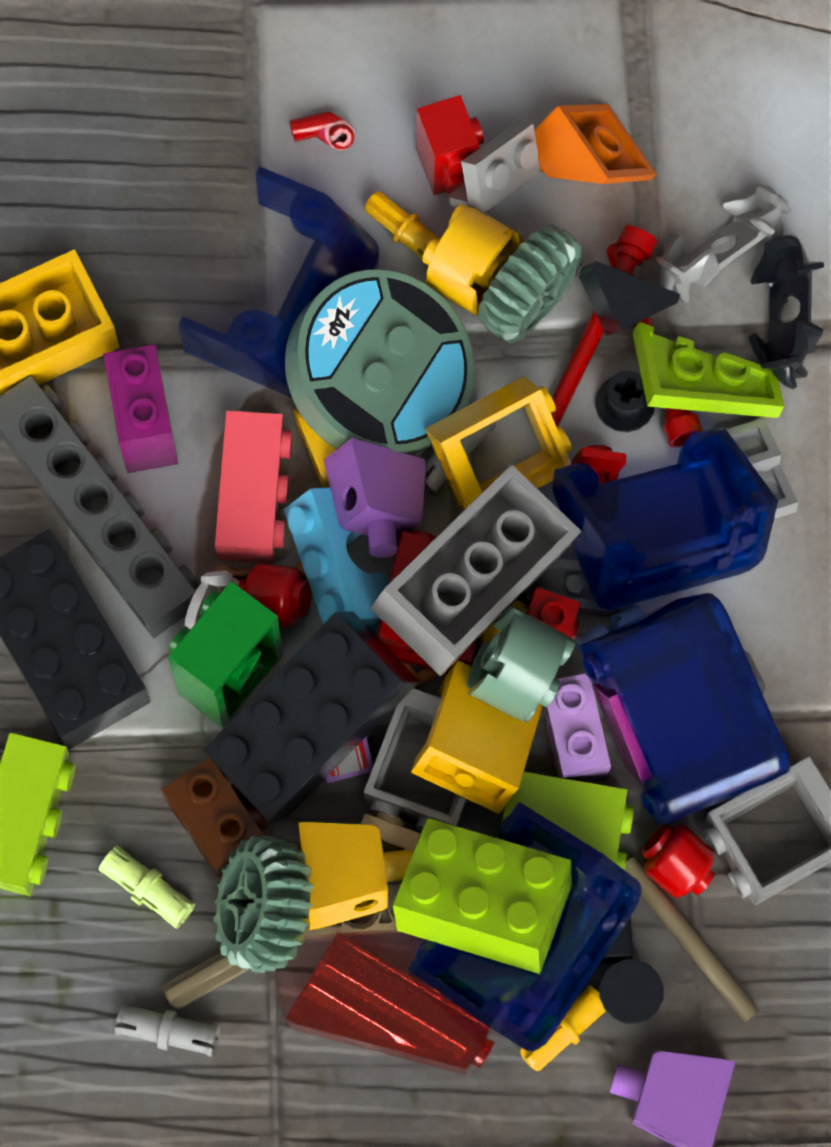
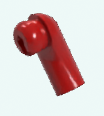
M330 111L289 120L294 142L316 137L333 149L341 151L350 148L355 141L353 127Z

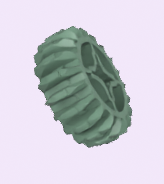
M554 224L539 228L524 243H521L514 254L509 256L504 266L499 268L498 274L490 282L489 289L483 294V300L479 304L478 319L486 325V329L509 344L522 340L527 333H532L534 328L543 321L558 301L562 299L566 290L571 287V282L578 275V269L583 264L584 258L582 246L566 230H561Z
M251 836L249 840H241L236 850H231L229 864H224L222 867V880L216 884L219 891L218 897L214 901L217 905V911L213 922L218 925L215 935L216 941L221 942V954L227 956L229 964L239 966L241 969H248L251 972L265 973V971H275L276 968H285L290 959H295L297 945L304 944L303 933L305 927L310 926L308 914L309 909L313 907L310 903V893L314 886L308 881L311 868L305 865V854L298 851L295 843L272 836Z

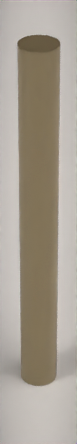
M633 856L626 861L624 876L742 1021L746 1023L760 1010L659 886L644 873L643 867Z

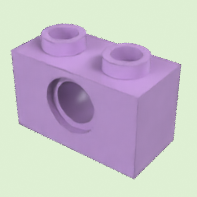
M590 673L557 679L560 681L557 694L548 707H542L557 778L586 783L607 779L611 764Z

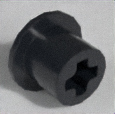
M633 371L617 373L601 385L596 395L595 407L598 417L607 427L615 431L628 433L639 430L649 423L654 414L655 407L647 406L641 375Z
M625 959L614 963L604 973L599 984V998L604 1010L613 1019L624 1024H639L649 1020L658 1012L663 1001L664 986L659 974L651 965L640 960Z

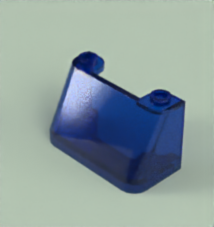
M724 426L690 435L681 447L678 461L675 465L599 484V476L591 465L586 463L570 464L554 470L552 492L558 509L582 531L572 542V546L588 589L597 604L607 610L617 609L697 587L752 570L764 559L767 552L778 504L775 495Z
M705 593L676 599L580 645L585 656L583 657V667L587 676L593 683H600L604 688H615L653 777L645 780L641 801L648 815L655 819L657 824L671 823L769 783L789 772L790 759L731 619L724 605L715 595Z
M518 802L511 814L501 823L499 839L571 860L572 887L541 973H534L429 940H425L420 945L416 957L407 970L489 1028L523 1049L535 1051L544 1046L552 1037L635 911L642 891L639 881L607 856L526 805Z

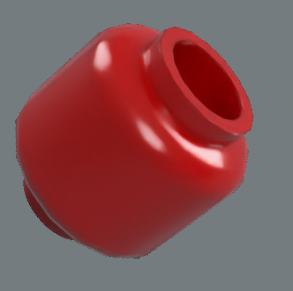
M258 564L251 569L247 579H242L239 583L241 589L278 616L279 628H291L298 623L300 618L306 617L309 612L311 588L308 580H304L302 573L297 568Z
M683 824L672 828L667 825L662 826L650 837L641 851V855L645 857L643 863L644 873L674 898L685 896L691 891L695 895H699L709 886L715 876V872L711 870L715 858L714 850Z

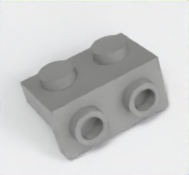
M518 120L462 160L465 183L449 194L450 205L458 207L460 204H465L483 213L489 212L495 205L514 191L521 189L526 182L539 174L540 165L534 124Z

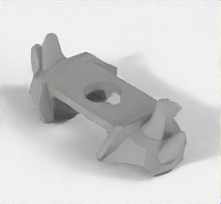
M758 185L756 192L751 195L722 201L721 206L734 215L732 223L690 253H683L682 235L675 234L667 246L664 255L655 258L660 267L659 286L671 291L673 288L674 292L681 294L679 299L684 303H688L691 300L689 295L691 282L702 287L708 285L720 273V269L765 237L774 238L775 236H781L783 234V225L780 218L781 211L786 214L790 212L787 201L781 195L777 194L771 187ZM736 239L734 247L724 253H714L713 250L720 244L732 242Z

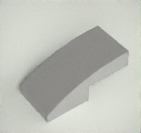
M764 417L720 431L719 437L728 465L752 525L755 526L797 512L798 501L780 465L781 453Z

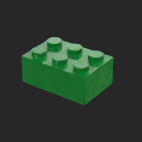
M232 581L229 582L223 591L215 589L206 598L200 608V613L203 614L191 629L187 626L182 628L168 647V650L171 652L168 659L178 694L222 728L227 725L283 656L278 616Z

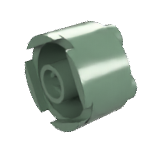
M510 606L492 626L500 632L492 638L490 643L484 640L476 654L467 678L466 686L471 688L467 693L497 710L527 723L533 717L539 704L548 707L553 701L560 686V681L554 677L559 666L564 665L574 649L575 640L524 611Z

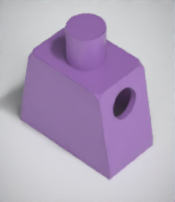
M351 438L324 459L338 523L344 530L368 536L369 554L376 558L391 557L398 551L397 539L402 531H412L420 525L423 519L425 459L406 453H396L392 449Z
M653 1051L646 1072L617 1064L609 1093L637 1101L631 1122L634 1126L675 1147H712L735 1062L726 1059Z

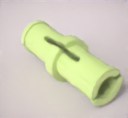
M116 845L113 851L111 850L99 866L101 873H104L132 894V901L139 906L145 904L162 916L175 929H178L186 921L196 905L192 900H189L162 879L163 874L155 868L152 870L148 869L131 857L119 845Z

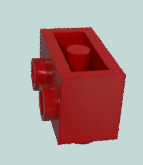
M461 95L417 108L416 150L433 195L444 192L451 194L465 183L461 161L480 148L479 145L484 144L480 123L477 117L469 118Z

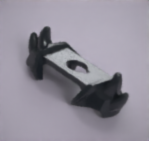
M781 235L764 242L762 258L750 280L752 285L767 282L769 286V339L765 344L754 333L749 336V342L761 367L772 371L778 381L784 386L795 389L797 387L795 378H805L808 375L807 370L802 365L806 355L815 352L816 345L823 334V329L811 322L812 272L823 268L824 262L809 261L803 244L797 236ZM793 296L800 302L799 314L793 321L783 323L781 320V310L788 302V297Z

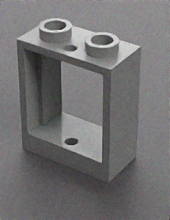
M413 688L395 708L363 792L364 803L371 805L370 812L375 815L378 812L417 822L415 827L421 832L427 818L459 827L468 799L456 794L449 814L382 790L408 720L411 719L432 727L441 699Z
M810 756L710 811L704 821L707 828L703 830V835L707 844L714 850L716 856L723 854L732 869L728 873V877L733 888L742 899L748 896L753 906L831 863V790ZM793 787L829 847L761 884L726 824Z

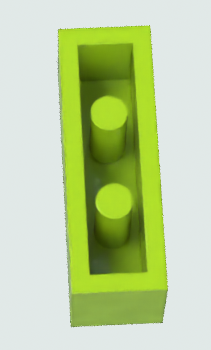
M9 733L0 763V889L31 897L34 884L41 885L45 878L48 857L43 855L48 837L55 838L58 833L62 810L56 808L61 791L68 792L70 790L76 769V764L70 762L71 756L66 746Z

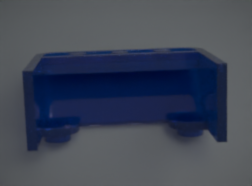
M259 166L256 172L259 205L290 217L291 224L298 233L314 240L277 317L261 310H247L235 317L226 334L186 317H182L179 328L184 352L292 398L285 371V353L288 337L295 320L303 308L335 280L354 272L377 269L379 266V247L376 240L328 195Z

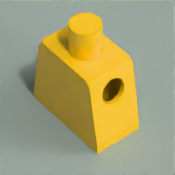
M318 822L298 823L300 851L305 854V865L311 868L308 881L314 886L310 893V903L313 907L309 909L308 914L310 930L380 912L388 907L387 882L403 880L413 855L412 849L383 852L380 828L375 825Z

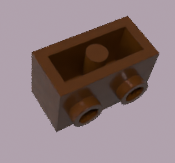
M207 758L162 788L161 791L166 803L216 876L220 878L223 876V865L229 864L231 850H236L241 840H249L251 836L261 837V835H264L263 831L269 827L253 804L245 808L235 793L239 789L210 758Z

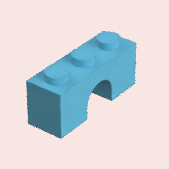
M330 487L310 488L283 510L322 623L324 624L335 612H354L374 632L379 625L380 617L370 608L388 585L385 573H368L353 563L347 552L346 545L361 534L344 530L339 525Z

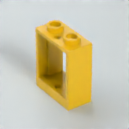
M523 376L425 428L458 507L462 511L502 473L479 484L460 440L523 406L542 451L516 464L514 467L537 489L574 470L567 454L572 451L570 440L565 431L560 426L556 427L551 413L556 411V407L551 395L544 386L538 388Z

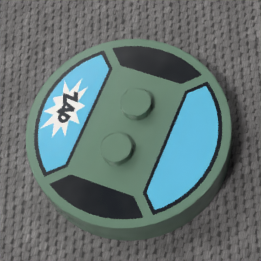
M380 269L364 270L335 280L303 308L292 326L286 345L285 371L293 401L309 427L326 443L336 449L351 438L392 449L396 453L416 455L431 446L425 428L468 406L472 395L475 376L474 356L464 325L453 308L440 294L425 283L403 273Z

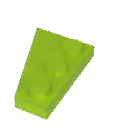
M638 322L632 334L648 407L778 418L785 405L778 379L772 371L763 369L760 364L726 352L715 356L695 349L694 341L678 336L675 341L653 334V326Z

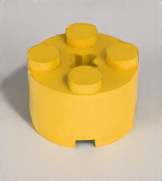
M460 204L454 210L449 221V227L442 238H434L425 249L422 262L429 265L425 283L442 297L477 316L479 314V304L483 300V294L489 289L490 282L498 274L499 268L508 261L509 256L513 255L520 244L525 242L524 236L478 209Z

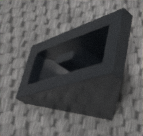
M597 261L582 267L579 274V279L606 336L621 331L677 304L681 295Z

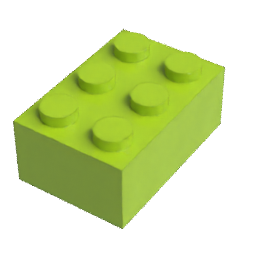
M427 818L393 903L397 931L540 974L572 887L571 860Z

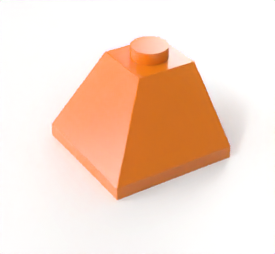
M609 104L557 106L534 130L540 171L545 173L547 177L609 184L648 181L657 175Z

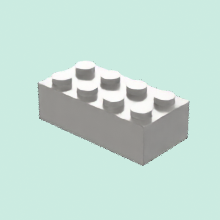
M511 464L383 589L370 609L436 673L442 676L499 616L566 551L582 531Z

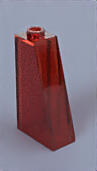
M337 933L285 1018L287 1025L297 1031L463 1075L467 1074L472 1064L480 1069L495 1045V1042L488 1039L492 1030L491 1024L340 933Z

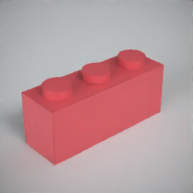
M226 411L215 537L217 560L274 563L275 548L284 549L286 521L278 520L279 503L287 504L289 475H281L282 458L291 459L292 431L284 430L283 414Z

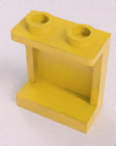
M457 660L440 684L438 694L441 695V699L427 742L416 756L410 773L499 814L519 789L543 706L539 704L533 717L526 723L476 699L467 693L471 689L466 686L471 666Z

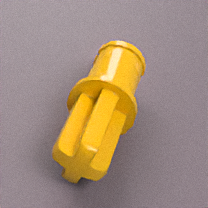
M376 191L372 194L364 206L367 214L395 235L393 238L394 243L399 244L401 242L418 255L420 259H422L426 247L434 238L441 239L418 220L419 215L417 213L409 215L381 191Z
M591 985L586 987L585 991L559 1014L556 1012L551 1013V1021L520 1048L521 1057L532 1069L540 1071L570 1043L577 1045L580 1042L578 1036L606 1012L599 998V992Z

